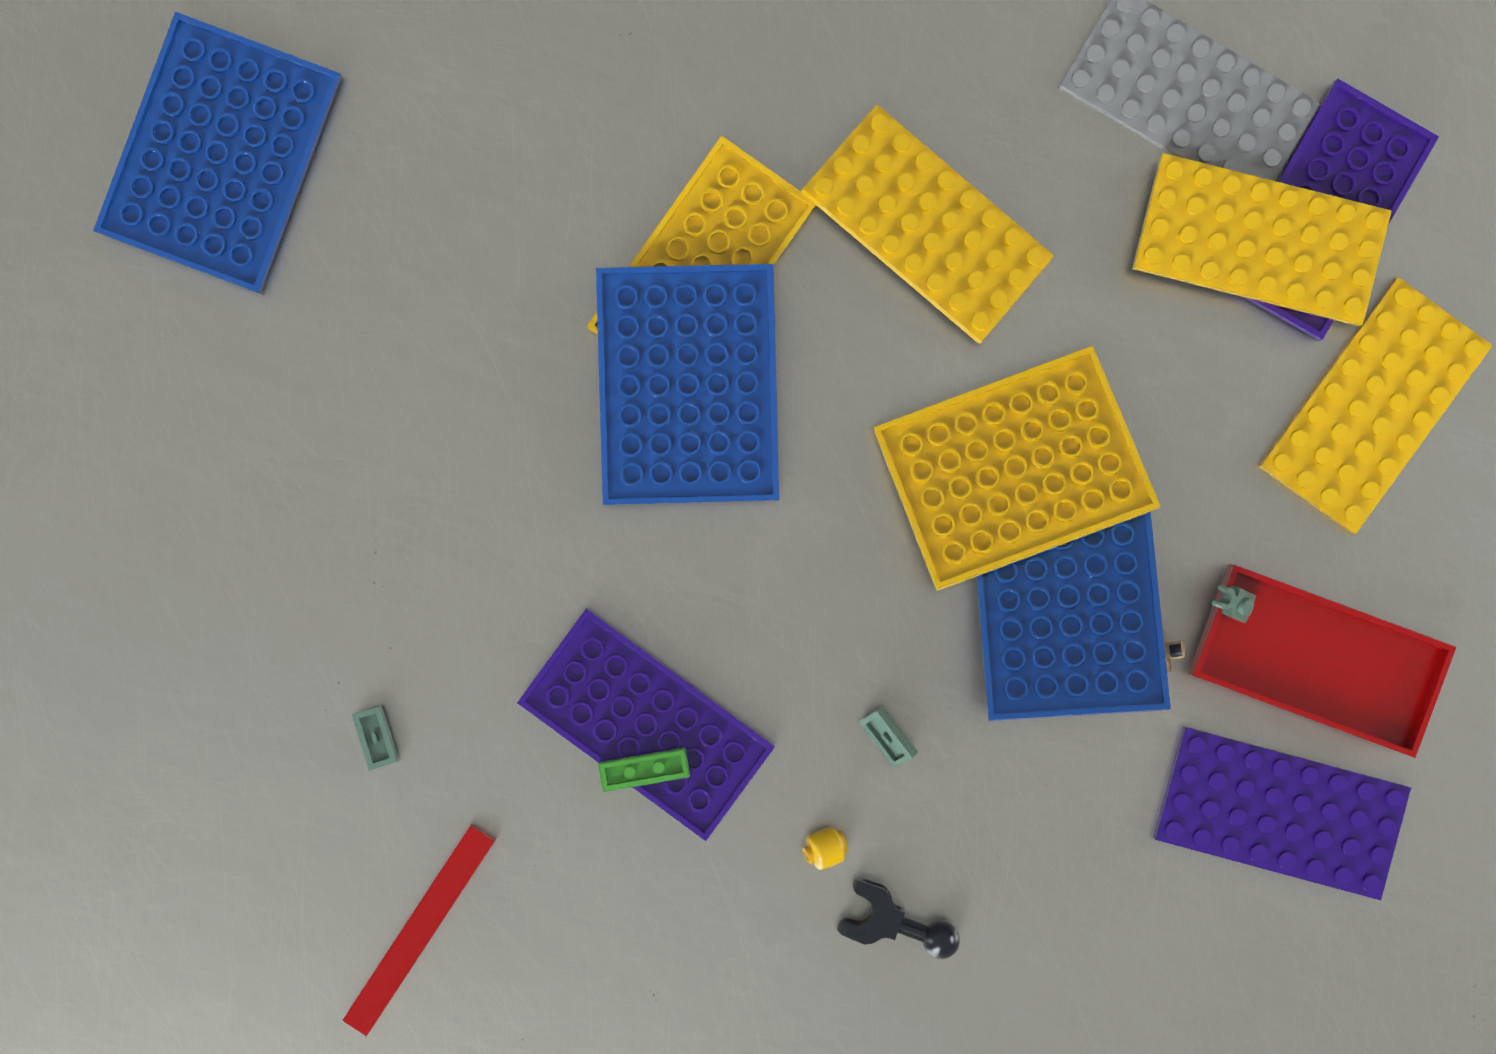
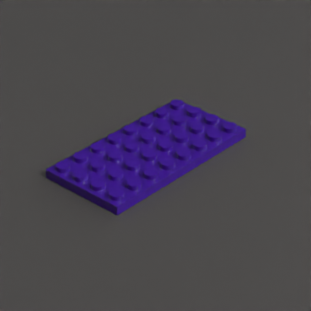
M1337 78L1331 85L1276 182L1391 210L1390 223L1439 136ZM1245 298L1318 341L1324 339L1334 321L1333 319Z
M588 608L584 610L517 702V704L597 762L685 747L690 777L632 788L705 841H707L775 748V745Z
M1183 726L1153 838L1161 842L1381 900L1411 787Z

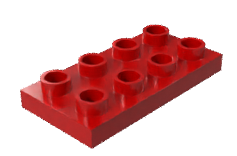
M1228 564L1221 585L1230 588L1232 585L1256 595L1253 611L1249 615L1247 622L1243 623L1222 614L1221 608L1213 606L1188 674L1416 758L1457 647L1240 566ZM1221 590L1217 593L1216 601H1219L1222 597Z

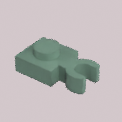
M1218 585L1217 589L1222 591V597L1219 601L1213 600V606L1221 608L1222 614L1246 623L1253 611L1256 595L1232 585L1231 588Z

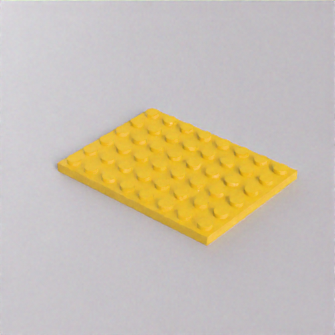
M1093 346L873 427L936 591L1160 508V503Z

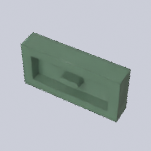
M382 705L352 714L368 769L373 770L398 762L399 758Z
M883 705L865 715L859 721L893 768L910 760L918 753Z

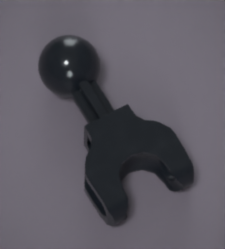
M861 877L855 878L853 889L857 895L871 903L872 912L868 918L861 921L850 918L842 919L837 926V930L841 935L868 945L882 938L895 940L897 934L900 933L923 942L926 952L934 958L946 959L956 953L960 945V936L957 929L951 923L935 921L930 925H925L904 917L905 909L894 903L891 893L885 885Z

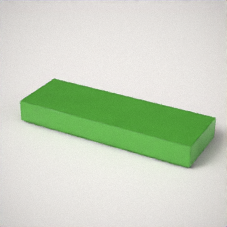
M685 747L598 762L603 792L690 777Z

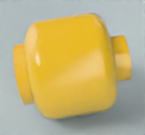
M826 827L809 834L806 838L807 846L803 847V853L808 864L813 863L820 870L843 862L845 860V853L849 850L843 833L840 830L836 831L832 827Z

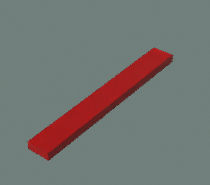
M473 824L470 825L343 1018V1022L365 1036L369 1034L496 839Z

